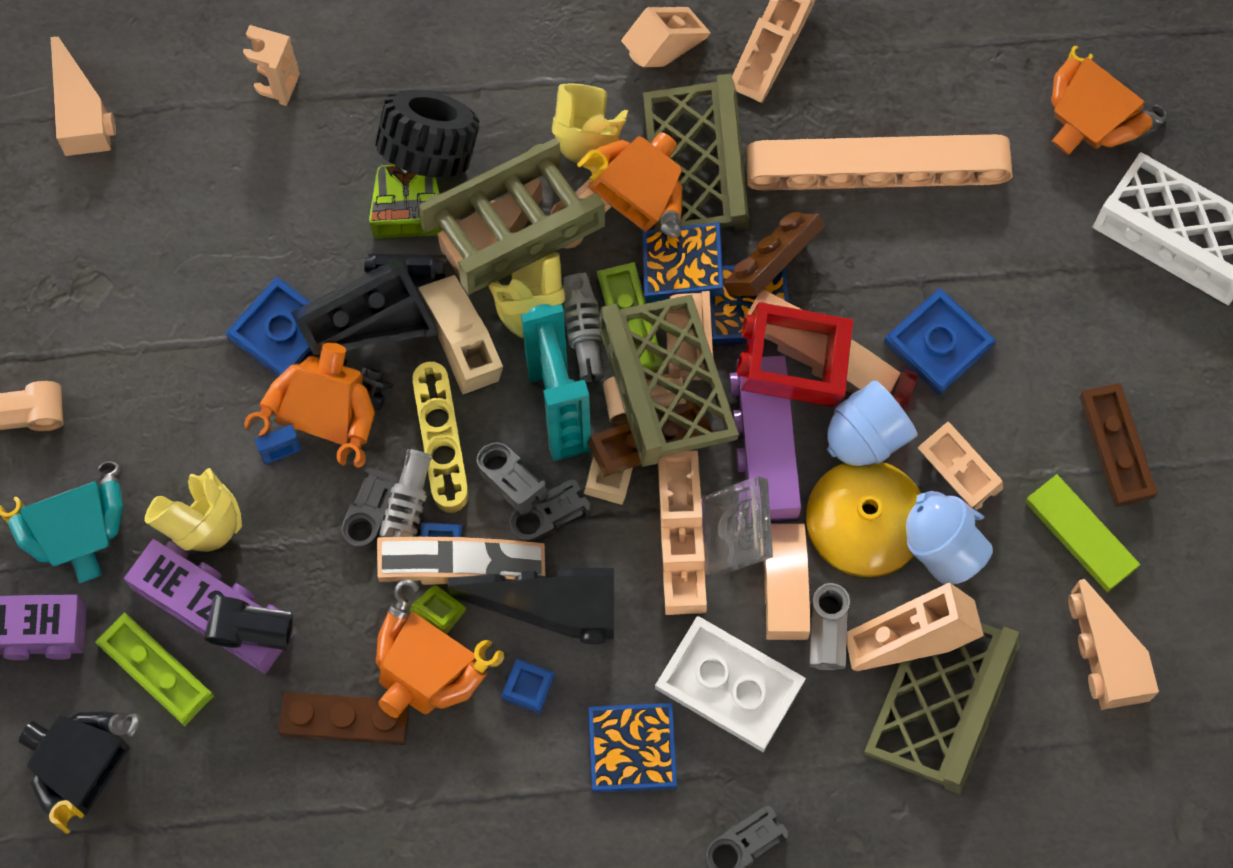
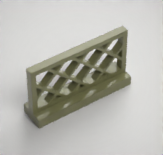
M732 73L717 75V82L644 92L647 141L652 143L658 133L668 132L681 141L669 157L674 162L687 146L701 156L689 171L680 166L682 169L681 175L684 176L680 181L682 191L691 181L705 192L693 206L682 200V208L687 213L682 217L679 227L720 222L721 228L734 226L735 231L750 229L737 91ZM712 95L713 104L703 116L689 107L696 97ZM670 101L677 108L666 121H663L654 114L653 103ZM683 112L698 121L686 136L672 127ZM713 116L715 125L709 121ZM655 123L660 126L657 131H655ZM704 126L716 134V140L706 151L692 141ZM716 151L718 152V159L713 156ZM707 161L716 166L720 173L710 186L695 176ZM720 185L722 195L716 191ZM712 196L723 204L724 216L707 218L699 210ZM661 218L655 223V229H661Z
M692 294L620 310L617 304L601 307L598 327L642 467L657 464L659 457L738 439L739 434ZM686 309L689 322L684 330L664 320L669 312ZM642 318L653 324V327L646 338H643L630 331L627 321ZM659 328L678 338L671 351L651 342ZM691 329L693 330L694 335L689 333ZM683 341L699 349L701 356L695 365L675 355ZM635 344L640 346L638 350H636ZM645 349L665 359L657 373L641 365L639 359ZM670 362L690 373L682 387L662 377ZM703 363H704V366H705L706 371L703 370L702 368H700ZM695 376L711 384L713 391L707 400L687 390ZM646 379L651 381L649 386L647 385ZM656 385L676 394L668 409L652 400L651 393ZM681 398L702 408L694 422L673 412ZM714 399H716L718 406L712 404ZM708 411L722 419L725 430L711 433L698 425ZM657 414L663 417L660 422ZM668 420L688 430L683 440L666 443L662 429Z
M981 623L983 635L991 639L986 652L970 658L963 645L959 649L965 661L945 669L942 668L937 655H933L931 658L938 672L917 681L910 669L913 660L901 662L864 751L865 755L942 784L945 790L961 795L1020 646V632L1007 627H1003L1000 630ZM982 662L979 672L977 673L974 665ZM969 668L975 681L972 689L955 695L947 676ZM908 676L911 683L903 686L905 678ZM942 679L950 698L928 707L919 688ZM914 690L923 709L900 718L895 707L896 700L899 696ZM967 699L965 707L962 711L959 702ZM954 705L960 718L956 727L940 733L931 714ZM892 713L896 721L887 724ZM927 717L935 736L912 744L904 725ZM897 728L900 729L907 744L906 748L894 753L877 748L882 735ZM952 737L950 745L947 749L944 740ZM939 743L945 756L940 770L936 771L923 766L916 752ZM911 754L914 762L903 757Z

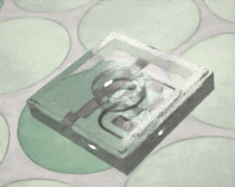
M756 476L701 497L705 559L704 572L706 576L717 577L773 558L767 478Z

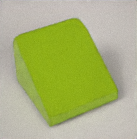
M435 584L410 606L409 610L410 614L412 612L416 613L447 635L464 614L466 607Z

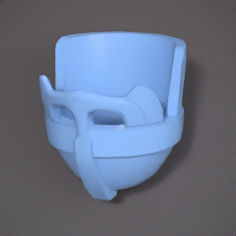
M874 380L863 389L853 393L847 400H844L835 408V414L828 427L829 447L826 450L831 457H837L849 465L879 464L889 458L890 454L917 437L918 433L894 397L877 380Z
M935 491L917 495L916 504L911 509L906 520L907 545L913 555L925 565L938 582L942 584L950 582L954 585L970 579L987 564L993 553L992 545L975 526V520H983L985 518L981 513L956 496H946Z

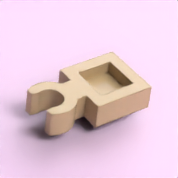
M593 457L583 494L622 505L626 497L633 467L604 477Z

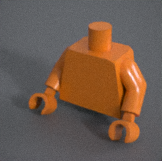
M325 343L322 346L320 358L309 356L301 364H292L273 381L259 404L262 408L261 411L249 414L245 419L244 426L249 431L255 420L263 419L264 428L260 431L259 437L269 434L272 429L270 417L276 415V423L285 426L293 425L294 429L341 444L342 446L337 451V460L343 466L346 464L347 455L355 451L354 467L360 468L366 461V455L361 446L367 443L375 411L368 391L362 385V373L343 366L346 348L336 343Z

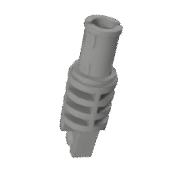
M586 273L568 275L563 277L565 291L563 310L568 342L571 348L576 350L580 373L579 380L585 379V382H592V371V374L595 375V380L598 381L605 377L599 346L602 344V337L598 327L600 318L598 301L595 298Z
M407 449L399 483H395L394 487L391 488L390 493L392 495L388 499L387 504L389 506L384 514L386 517L381 524V538L416 537V526L419 525L421 519L419 515L422 514L424 508L422 504L426 501L427 497L423 487L432 455L418 450Z

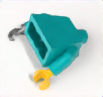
M109 461L99 465V472L106 469H114V471L104 476L100 486L98 481H94L28 506H24L18 497H14L13 499L17 505L10 513H7L0 505V515L8 524L17 546L38 562H50L53 567L71 561L79 583L103 575L94 552L111 546L110 540L119 532L124 509L119 479H117L121 474L119 464Z

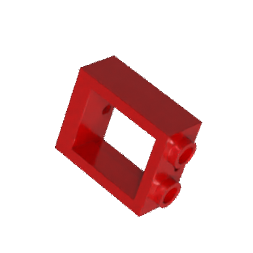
M759 302L752 314H746L743 321L742 338L747 339L746 353L741 352L737 365V376L743 377L741 391L836 407L844 398L846 392L854 319ZM766 324L827 335L822 382L761 371Z

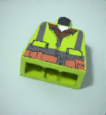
M381 165L378 167L369 217L373 238L438 235L442 231L441 226L427 233L424 232L421 226L419 210L420 204L426 202L431 196L439 194L436 177L413 174L395 165Z

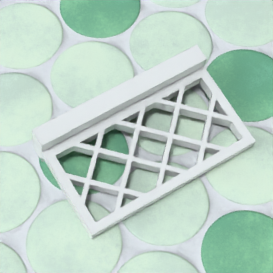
M1140 152L1113 194L1109 196L1103 205L1092 228L1229 306L1233 300V265L1224 261L1223 255L1233 254V245L1218 246L1214 232L1229 231L1233 240V204ZM1140 167L1155 175L1157 183L1142 185L1137 174ZM1182 190L1189 195L1191 202L1175 204L1171 191ZM1161 192L1166 206L1150 207L1145 194ZM1136 195L1141 209L1129 207L1119 201L1120 197ZM1215 209L1223 214L1225 222L1209 223L1205 210ZM1195 211L1200 225L1184 227L1179 213ZM1170 215L1174 228H1166L1157 223L1154 217ZM1204 234L1209 248H1201L1189 241L1188 236Z

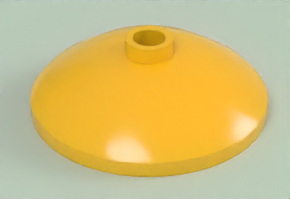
M884 462L863 466H854L846 463L840 464L820 478L809 496L806 508V528L810 541L818 554L828 564L846 574L858 577H879L893 573L905 566L914 557L907 545L906 520L911 509L916 504L917 495H920L921 492L912 479L890 464ZM871 504L876 508L877 512L872 515L866 514L862 506Z

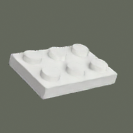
M697 616L655 684V689L764 752L806 678Z

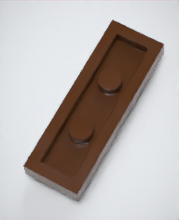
M794 212L782 218L779 223L780 226L770 236L763 238L757 244V249L747 259L739 262L734 267V272L723 282L729 296H757L825 227L819 213L801 214L800 212Z
M1121 383L1082 391L1079 398L1115 507L1154 499L1158 493Z
M689 402L677 406L673 412L694 422L701 408ZM657 414L660 422L663 417ZM704 415L698 426L713 433ZM668 420L662 432L666 443L683 440L688 430ZM629 423L590 435L587 444L604 477L641 465Z
M283 692L279 734L281 737L406 745L410 705L408 704L398 718H394L380 708L378 702L381 698Z

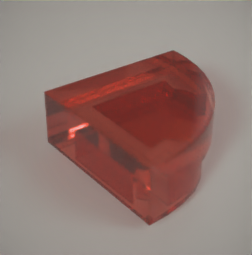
M907 368L903 369L894 394V399L902 409L907 408L918 378L916 371Z

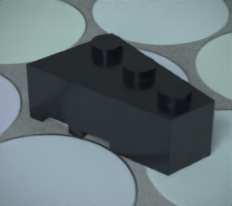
M397 258L291 312L313 355L321 354L322 346L325 343L340 344L346 350L361 348L365 345L383 342L392 343L402 341V339L425 335L427 337L439 335L404 264Z

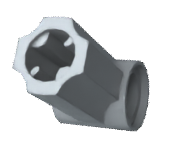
M827 583L820 586L814 593L810 603L809 667L817 668L818 670L846 668L847 612L850 598L847 591L839 584ZM824 597L835 599L840 606V611L836 614L825 613L819 606V600Z

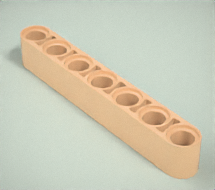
M996 134L762 140L750 143L745 148L747 185L751 189L762 191L995 185L1005 183L1013 177L1009 138Z

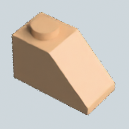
M647 7L621 41L630 51L631 59L642 67H664L707 39L711 33L689 7Z

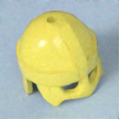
M573 83L561 84L558 87L556 114L553 118L552 133L560 143L561 153L565 158L576 164L590 150H596L598 147L618 141L621 130L627 121L628 110L622 111L613 120L605 119L607 93L604 89Z
M553 252L512 273V280L509 285H501L499 281L488 285L494 297L496 310L501 321L512 333L520 338H523L521 314L528 313L531 308L538 305L549 304L555 306L565 301V291L561 279V262L558 252Z
M208 468L200 476L194 474L189 476V490L195 500L190 507L180 501L173 502L164 496H157L153 499L145 514V522L171 538L176 545L185 551L209 552L217 550L224 546L232 538L233 534H237L242 528L241 512L235 497L221 483L214 472Z

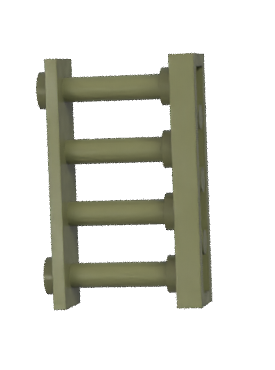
M556 138L544 144H537L529 149L528 152L442 194H435L419 205L421 226L424 232L427 233L441 226L463 257L462 260L458 261L460 283L468 295L605 226V203L597 192L584 199L579 198L557 169L561 167L560 143ZM542 175L566 206V208L550 216H545L524 187V184ZM508 192L532 223V225L516 233L510 232L490 204V201ZM475 209L498 242L482 250H476L455 218Z

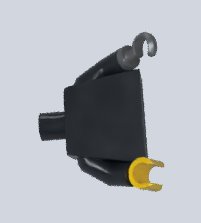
M107 711L78 712L71 718L60 715L49 730L34 721H31L23 729L19 737V743L34 751L27 763V767L34 773L31 779V786L42 810L49 815L50 821L64 833L68 834L70 832L67 828V822L70 818L78 816L82 819L84 815H87L130 749V746L117 735L121 736L127 733L129 737H133L141 726L139 715L130 714L126 716Z

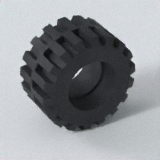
M413 89L393 92L389 94V97H386L375 140L376 150L389 163L413 174L433 178L459 176L462 172H466L470 165L480 127V120L475 115V112L466 107L465 104L437 92Z

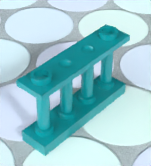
M562 304L535 306L528 313L521 314L527 374L530 383L543 380L546 389L543 391L548 443L552 460L555 462L591 452L587 444L591 435L589 392L585 379L574 382L568 376Z

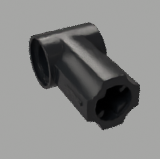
M216 596L212 600L204 640L214 645L238 648L241 647V644L287 650L292 636L294 616L292 612L253 607L240 599Z

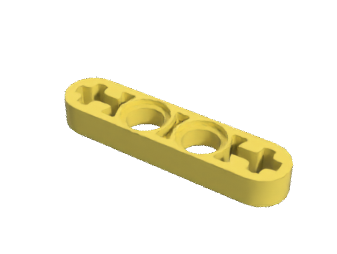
M425 362L420 364L413 373V387L424 452L433 455L434 451L441 446L451 447L455 451L454 459L448 464H438L433 458L430 461L428 475L431 493L435 505L440 510L446 513H454L466 506L469 499V491L447 371L441 364ZM429 374H434L435 379L438 380L435 384L438 398L430 399L428 386L424 383L427 380L426 376ZM435 409L444 410L449 415L447 423L441 427H433L426 422L427 415ZM451 474L454 489L457 491L461 490L455 493V500L447 501L446 495H439L446 490L443 475Z

